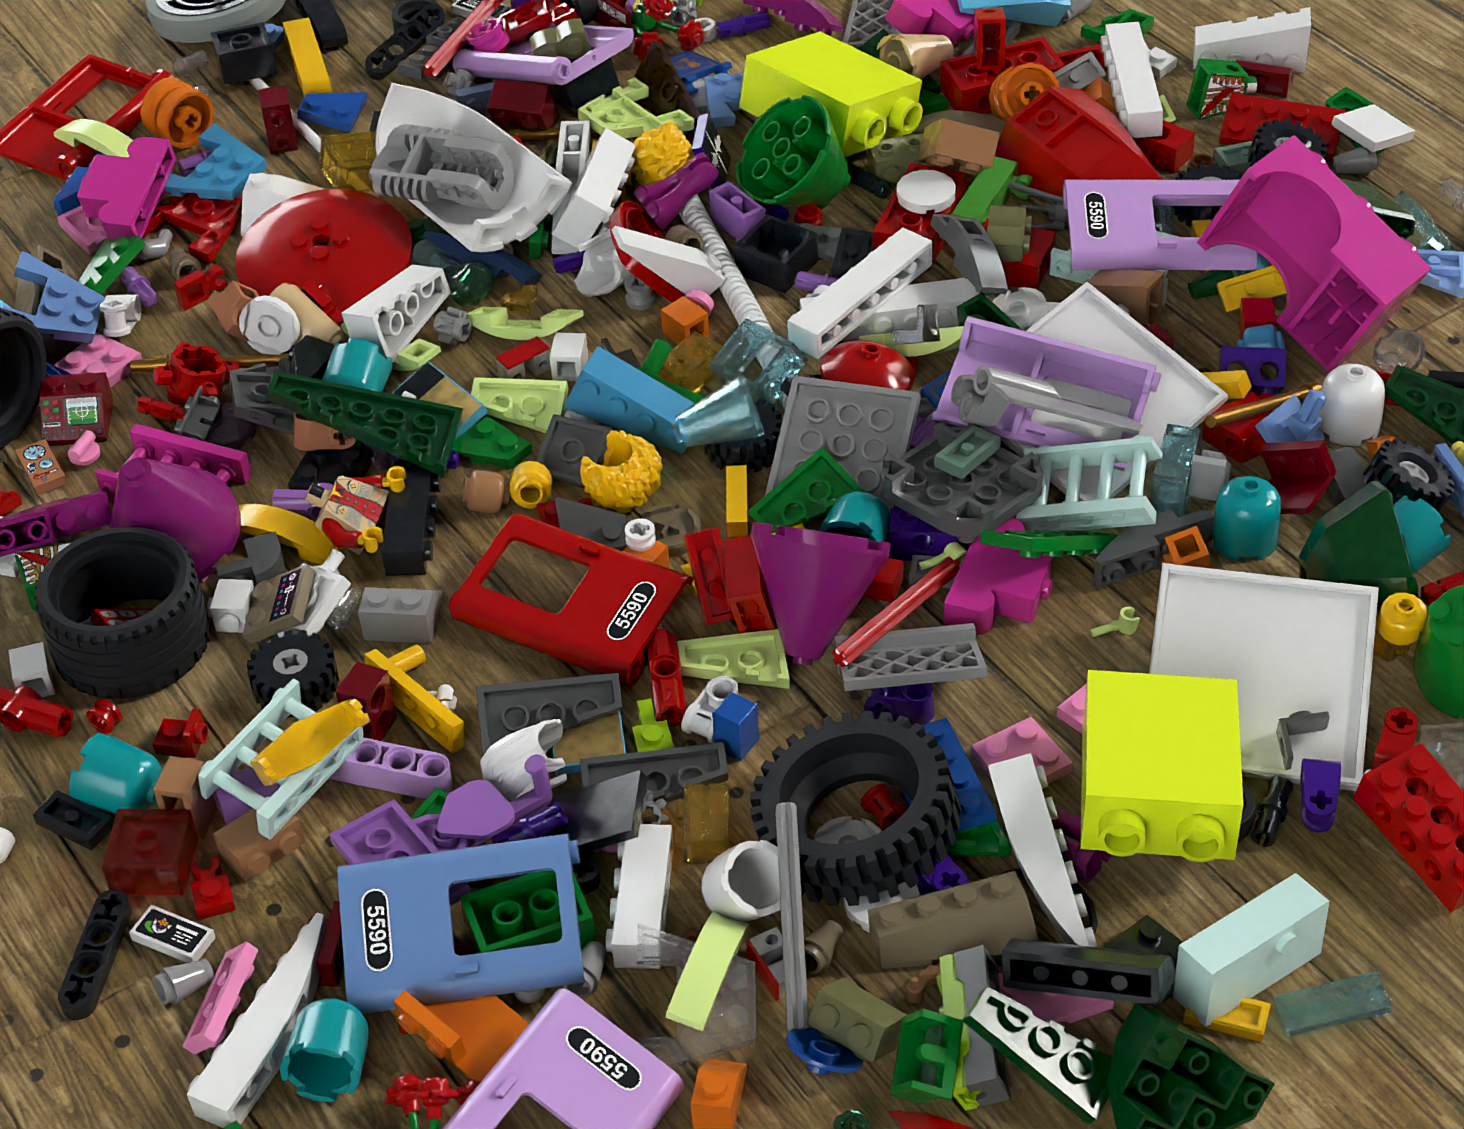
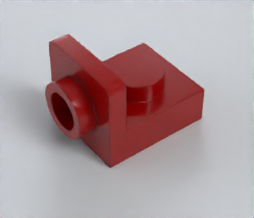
M192 709L188 720L163 718L152 744L155 754L196 758L201 744H205L208 738V725L203 721L201 710Z

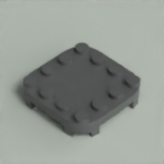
M943 421L933 425V436L900 458L888 454L883 459L880 496L942 532L956 536L960 542L973 543L977 540V536H981L983 530L996 529L1031 505L1042 495L1043 470L1040 466V457L1030 452L1021 458L1000 447L999 450L964 478L960 479L934 467V458L936 454L974 424L968 423V427H946Z

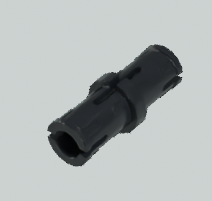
M1282 776L1271 778L1266 797L1259 802L1257 808L1259 817L1251 833V838L1259 845L1262 834H1266L1263 843L1264 847L1272 846L1275 843L1279 824L1284 822L1287 816L1288 809L1286 804L1293 790V784L1289 779L1285 778L1282 789H1279Z

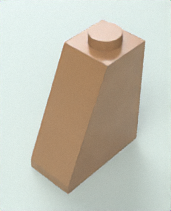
M1099 270L1093 277L1083 283H1090L1116 305L1122 303L1130 309L1129 315L1141 325L1158 324L1160 322L1164 272L1153 270Z

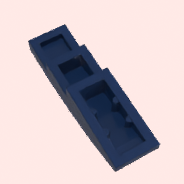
M426 230L423 236L466 270L484 268L495 278L509 277L511 275L523 285H537L542 277V274L502 249L491 252H473L447 231Z

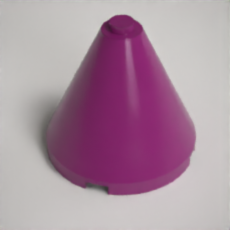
M137 457L126 461L119 470L110 529L118 527L147 528L163 532L177 539L178 543L183 544L191 554L198 580L201 581L214 572L212 566L224 554L229 556L239 537L241 514L237 500L229 487L213 473L195 467Z
M753 522L751 538L785 654L792 656V663L812 665L813 659L820 660L834 637L838 634L889 558L891 543L869 541L866 538L788 526H777L775 534H771L773 524Z

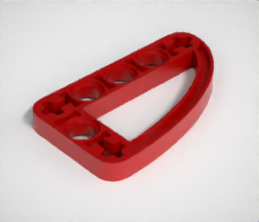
M623 201L609 217L610 233L618 257L623 266L632 275L673 303L685 296V294L621 250L617 244L612 229L615 226L629 229L628 220L634 231L664 239L658 225L642 206L632 201Z

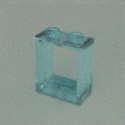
M745 318L707 367L723 384L745 396H751L754 401H757L758 398L764 399L766 406L769 403L774 404L783 391L780 387L783 383V377L793 378V375L796 376L808 359L792 341ZM766 343L779 349V352L754 383L740 376Z
M1167 423L1160 448L1163 453L1162 459H1157L1152 479L1150 503L1156 510V514L1170 509L1173 510L1177 517L1186 514L1190 499L1188 492L1193 454L1198 455L1199 428Z

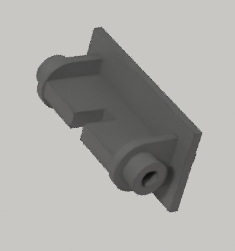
M199 386L195 396H189L184 409V414L186 415L184 419H178L174 434L205 442L211 426L204 423L213 425L221 405L219 404L220 400L215 396H202L203 386Z

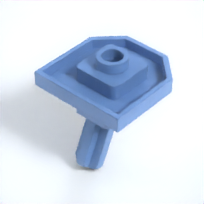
M1312 389L1308 392L1303 404L1295 394L1258 422L1255 425L1256 429L1266 443L1324 440V434L1319 428L1323 419L1319 415L1327 401L1324 397L1325 393L1321 390L1316 391Z

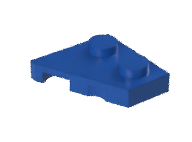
M367 93L306 94L298 108L297 119L351 132L367 102Z

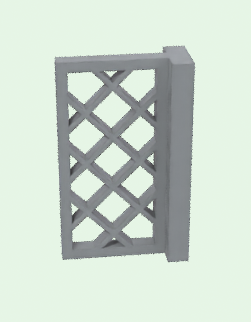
M853 0L843 42L858 48L883 28L889 34H902L890 23L886 26L882 25L887 22L885 17L888 10L886 9L892 6L894 0H884L878 5L875 3L880 0ZM866 8L869 9L868 11L861 13L862 10ZM877 14L881 15L874 20L872 19V17L876 16ZM862 23L866 24L860 28H857V26ZM874 29L877 30L876 32L872 33L871 35L868 34V32H870V31H872V30H874ZM858 38H861V39H862V40H860V41H858V42H853V41H855V40L858 39Z
M974 623L889 631L848 666L842 667L839 663L836 665L845 691L987 677V666L976 641ZM850 635L835 636V648Z

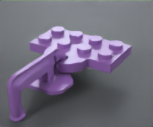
M535 754L526 760L524 768L532 776L534 789L510 802L490 782L474 780L447 795L441 814H427L412 820L393 799L330 833L331 842L348 864L476 847L491 839L492 836L498 835L516 825L521 817L525 815L530 817L550 804L552 790L545 766V759L543 756ZM467 882L456 883L450 887V906L460 901L459 896L470 893Z

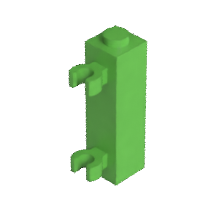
M994 156L992 168L984 170L977 175L951 215L975 218L983 226L985 220L989 218L990 205L1004 206L1012 193L1020 199H1028L1030 197V194L1009 188V183L1029 187L1033 177L1027 174L1018 176V162Z

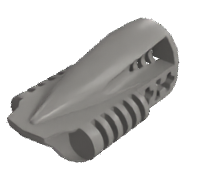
M403 124L396 127L389 134L386 146L373 161L369 178L373 181L374 192L381 196L416 199L426 202H434L437 198H445L471 207L499 210L506 205L511 196L514 183V169L506 149L494 140L466 137L458 130ZM495 169H499L498 172H497V174H496L497 177H495V174H494V170H495Z

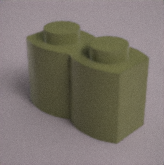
M579 18L566 20L555 29L540 30L530 37L534 56H562L571 60L580 58L591 50L588 35Z
M990 205L987 233L1001 261L1022 262L1023 253L1029 254L1030 235L1025 234H1031L1032 216H1026V207Z

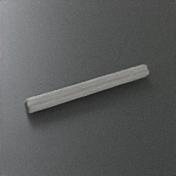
M784 802L777 804L775 811L787 1029L790 1031L794 1028L798 1030L807 1029L809 1018L797 807L795 803Z

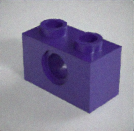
M890 508L889 543H891L889 558L912 561V555L936 557L943 553L949 543L957 542L956 536L942 532L903 509Z

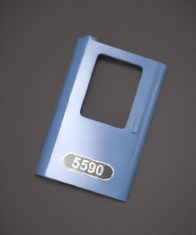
M567 833L339 866L338 888L347 1002L359 1009L362 1014L396 1009L394 1000L404 990L422 1005L585 983L573 881V864L580 863L577 840L570 841ZM548 870L556 874L562 926L561 940L555 943L464 956L455 954L449 889L453 884Z

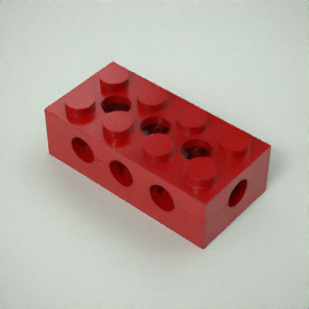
M1040 37L1006 45L1005 69L977 70L975 53L940 61V88L955 110L984 114L992 112L989 103L990 87L996 76L1004 70L1027 63L1043 65L1054 73L1066 65L1046 39ZM989 49L985 51V53L995 52L994 49Z
M911 162L903 176L919 170L942 172L951 177L956 185L955 201L949 208L941 212L934 213V210H926V214H918L908 211L899 204L896 188L873 230V251L901 228L908 229L932 240V265L926 269L930 271L945 243V240L941 239L939 234L930 225L933 213L951 215L966 193L967 173Z
M1420 743L1364 774L1353 799L1451 913L1464 905V791L1425 746Z

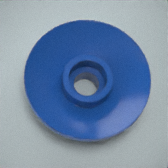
M808 1027L805 1030L794 1028L788 1032L786 1037V1043L791 1051L807 1062L808 1069L820 1075H828L830 1072L851 1073L860 1070L863 1065L864 1059L856 1057L852 1050L839 1042L824 1038L820 1031L815 1028Z

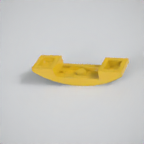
M262 504L239 505L241 527L238 539L245 540L249 534L260 536L276 531L280 544L298 549L300 559L320 565L324 564L333 549L339 552L342 550V548L335 547L326 535L316 527L315 522L306 517L274 506Z

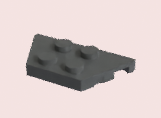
M281 358L279 365L266 368L267 365L260 363L250 368L231 370L229 374V387L234 417L294 435V415L296 412L266 400L267 388L274 371L290 373L291 365L288 358Z

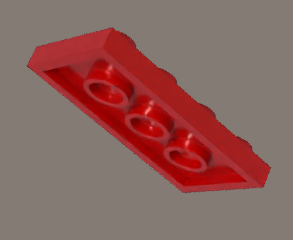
M1231 93L1219 136V144L1234 145L1253 141L1257 127L1259 125L1262 126L1263 122L1269 121L1272 123V120L1279 119L1280 123H1283L1284 119L1291 120V124L1295 125L1296 122L1303 123V128L1311 127L1314 129L1313 134L1319 133L1322 136L1321 140L1326 142L1325 148H1327V153L1324 160L1333 162L1341 131L1332 126L1334 116L1345 113V110Z

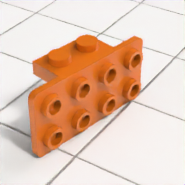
M404 990L394 1000L396 1009L389 1010L397 1017L396 1019L402 1028L411 1035L416 1033L425 1041L426 1047L437 1058L442 1059L444 1057L470 1080H477L478 1082L485 1078L529 1025L525 1019L495 995L422 1005Z

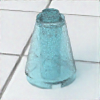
M743 374L731 379L675 416L677 423L672 424L671 427L677 443L684 441L686 447L759 438L765 435Z

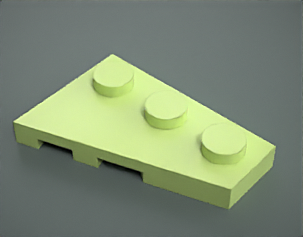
M474 377L471 395L486 407L487 415L546 433L553 414L564 416L565 408L563 407L567 399L568 384L567 381Z
M778 629L677 641L682 676L704 679L728 676L737 683L790 689L787 662Z

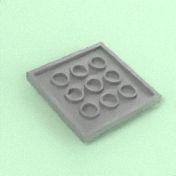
M793 375L765 496L817 450L823 447L866 493L878 497L887 506L890 513V508H897V506L880 496L883 459L888 454L900 458L909 452L921 399L920 393Z

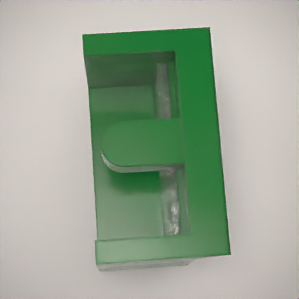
M924 1008L902 1017L890 1096L917 1104H923L935 1099L952 1100L964 1023L961 1019Z

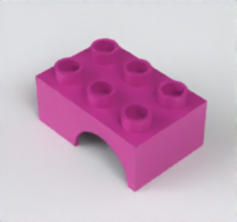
M1295 135L1246 170L1197 241L1205 251L1223 244L1244 246L1258 252L1274 265L1285 283L1287 292L1285 309L1276 321L1328 373L1374 338L1432 269L1420 257L1418 250L1412 243L1401 239L1374 213L1371 204L1364 197L1356 195L1329 169L1324 158L1318 153L1310 151Z

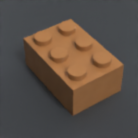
M942 118L925 127L917 161L923 162L928 166L967 173V178H969V175L975 176L976 173H982V171L992 168L1000 132Z

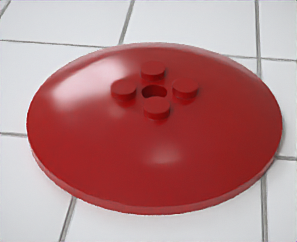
M350 189L311 191L282 201L255 220L239 244L236 254V272L239 283L255 289L259 296H269L282 283H288L289 285L292 283L302 290V286L312 279L318 286L323 285L332 296V305L343 312L410 267L413 255V242L406 220L387 201L366 192ZM323 242L328 243V244L325 245V246H324V245H317V244L323 243Z

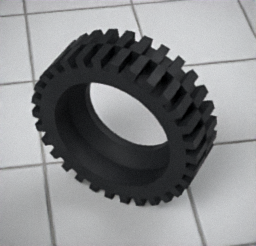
M861 711V717L857 720H854L852 712L841 713L842 722L834 723L831 716L821 719L824 727L815 730L812 723L803 728L805 733L803 738L799 739L795 734H792L786 739L789 747L787 750L780 746L774 749L772 755L775 763L765 760L760 767L763 776L756 775L753 782L756 791L750 794L752 805L750 815L759 841L766 840L777 846L776 805L791 802L795 803L797 807L801 895L806 891L810 901L819 903L824 894L828 905L838 906L841 897H845L848 906H859V896L867 895L870 904L880 902L878 893L888 890L890 898L900 894L899 884L905 882L910 889L917 885L919 882L916 874L919 871L928 877L935 870L932 859L942 863L947 856L944 845L952 847L956 840L953 830H959L960 819L958 814H961V806L944 750L941 745L937 744L936 738L931 733L926 735L924 727L917 722L911 727L909 718L900 715L894 723L891 713L882 711L878 720L874 719L872 711ZM869 780L887 782L902 789L912 800L910 807L894 824L869 838L841 844L821 843L807 838V824L815 807L831 792L845 785Z

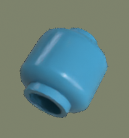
M1272 324L1247 328L1243 333V339L1237 342L1238 347L1285 349L1282 330L1277 331L1276 327Z

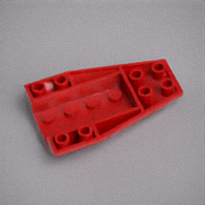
M1050 86L1006 121L995 152L996 157L1018 162V176L1027 174L1033 177L1029 188L1055 196L1063 197L1064 180H1163L1115 114L1079 89Z

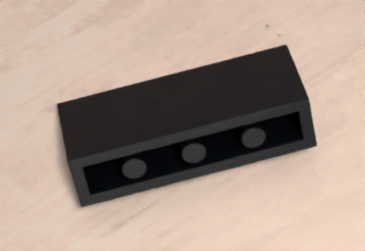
M1021 938L1010 939L1002 950L1003 987L1160 1006L1175 981L1174 963L1169 955Z

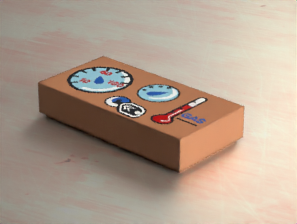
M46 439L15 450L17 458L36 495L67 484L66 477Z

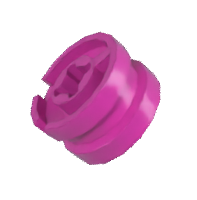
M498 18L488 19L489 23L483 24L481 22L470 29L472 34L467 33L466 38L469 44L474 46L473 51L497 53L508 44L510 38L505 31H502L503 26Z

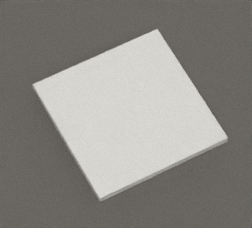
M1088 282L1083 284L1027 330V332L1156 365L1155 372L1161 373L1159 385L1156 392L1150 391L1140 421V424L1143 426L1138 435L1152 436L1162 451V456L1202 423L1207 415L1216 411L1228 399L1226 392ZM1052 378L1044 380L1054 387L1060 398L1103 408V411L1128 417L1132 402L1127 398ZM1034 409L1031 417L1034 423L1100 441L1120 440L1123 432ZM1001 438L1006 445L1022 458L1025 456V449L1036 448ZM1158 459L1146 460V469ZM1127 462L1124 471L1114 469L1110 499L1130 484L1132 462ZM1100 465L1082 468L1079 502L1091 501L1097 498ZM1069 468L1051 470L1050 482L1066 495Z
M1163 563L1149 674L1237 679L1242 777L1271 780L1275 776H1282L1281 782H1284L1285 778H1287L1292 783L1300 784L1303 758L1340 761V789L1356 791L1363 777L1379 587ZM1298 711H1310L1311 714L1328 711L1330 718L1326 730L1289 736L1294 758L1291 769L1285 770L1276 734L1279 719L1289 717Z

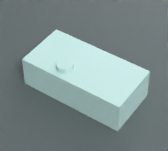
M1297 873L1270 888L1179 945L1173 998L1185 1009L1189 1007L1197 1015L1198 1021L1207 1027L1216 1017H1222L1238 1007L1243 999L1254 997L1321 954L1330 901Z

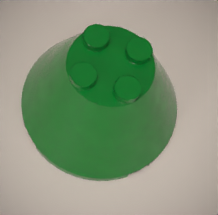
M802 95L801 98L794 100L789 97L767 109L748 131L741 145L744 148L741 163H736V177L741 191L762 204L798 206L812 204L816 205L819 209H823L828 206L829 202L851 180L845 156L827 109L818 100L807 95Z
M1463 584L1448 590L1430 605L1428 609L1429 616L1421 637L1417 642L1413 658L1415 679L1424 697L1437 710L1455 719L1459 717L1464 718Z

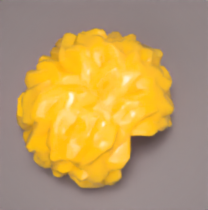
M666 122L660 128H651L634 140L633 144L636 146L631 156L636 159L630 170L636 175V180L641 185L658 182L676 172L694 157L692 145L686 140L683 132L678 130L674 122Z
M623 430L620 432L610 431L606 436V446L608 449L604 454L603 465L596 464L587 456L582 457V465L580 467L581 482L585 486L584 491L590 493V497L595 500L597 507L602 506L605 510L612 509L616 510L617 513L623 514L630 512L635 506L641 507L643 503L647 502V497L651 496L660 487V471L663 467L661 463L662 457L655 450V446L648 443L642 437L632 436V434L627 435Z

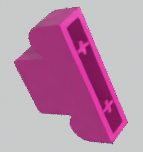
M894 0L885 17V20L902 34H921L924 30L929 35H945L952 45H955L963 38L967 40L974 33V14L961 13L957 0Z
M154 137L134 139L127 148L129 157L94 156L86 175L81 180L77 197L87 217L100 219L108 239H116L121 236H139L142 239L177 159L169 139Z
M1010 518L994 529V531L1005 533V530L1025 532L1023 524L1013 518ZM977 536V540L970 544L944 602L943 626L974 623L976 635L988 632L992 628L994 614L1028 623L1033 622L1042 599L1048 600L1053 583L1050 580L1052 556L1042 555L1041 552L1040 558L1019 556L1020 550L980 544L981 536Z

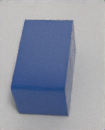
M730 692L712 713L714 743L724 742L725 754L742 761L759 741L758 706L755 702Z

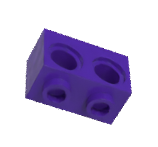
M1222 346L1219 350L1218 372L1227 371V367L1230 364H1239L1246 370L1252 386L1250 390H1258V395L1264 393L1277 395V391H1282L1285 388L1287 349ZM1263 365L1273 366L1276 370V378L1273 380L1262 378L1260 367Z

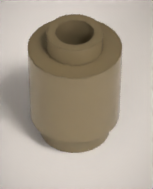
M683 225L672 227L666 234L665 240L697 248L701 252L703 250V240L700 234Z

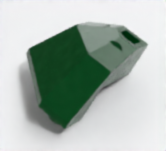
M1339 178L1356 195L1364 197L1371 204L1374 213L1399 237L1407 239L1409 236L1414 235L1415 219L1412 214L1371 185Z
M1378 481L1370 482L1319 518L1299 555V578L1379 587L1377 610H1380L1382 603L1395 593H1409L1418 597V584L1415 577H1413L1406 552L1405 538L1401 534L1395 514L1392 493Z
M1137 1003L1134 1004L1116 1036L1107 1081L1116 1129H1233L1255 1119L1275 1084L1205 1037L1166 1015Z

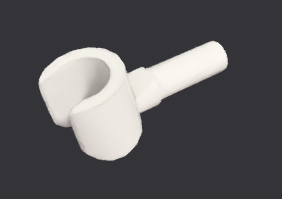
M441 685L438 691H428L452 712L455 710L457 698L453 696L454 690L450 685Z

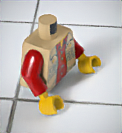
M394 466L387 471V477L383 474L369 477L338 476L330 490L312 483L304 501L321 508L315 522L316 527L337 548H348L358 555L361 554L364 547L369 553L376 552L378 549L377 542L381 543L384 541L382 530L375 526L389 494L386 489L390 487L392 491L397 493L404 490V479L407 476L403 467Z

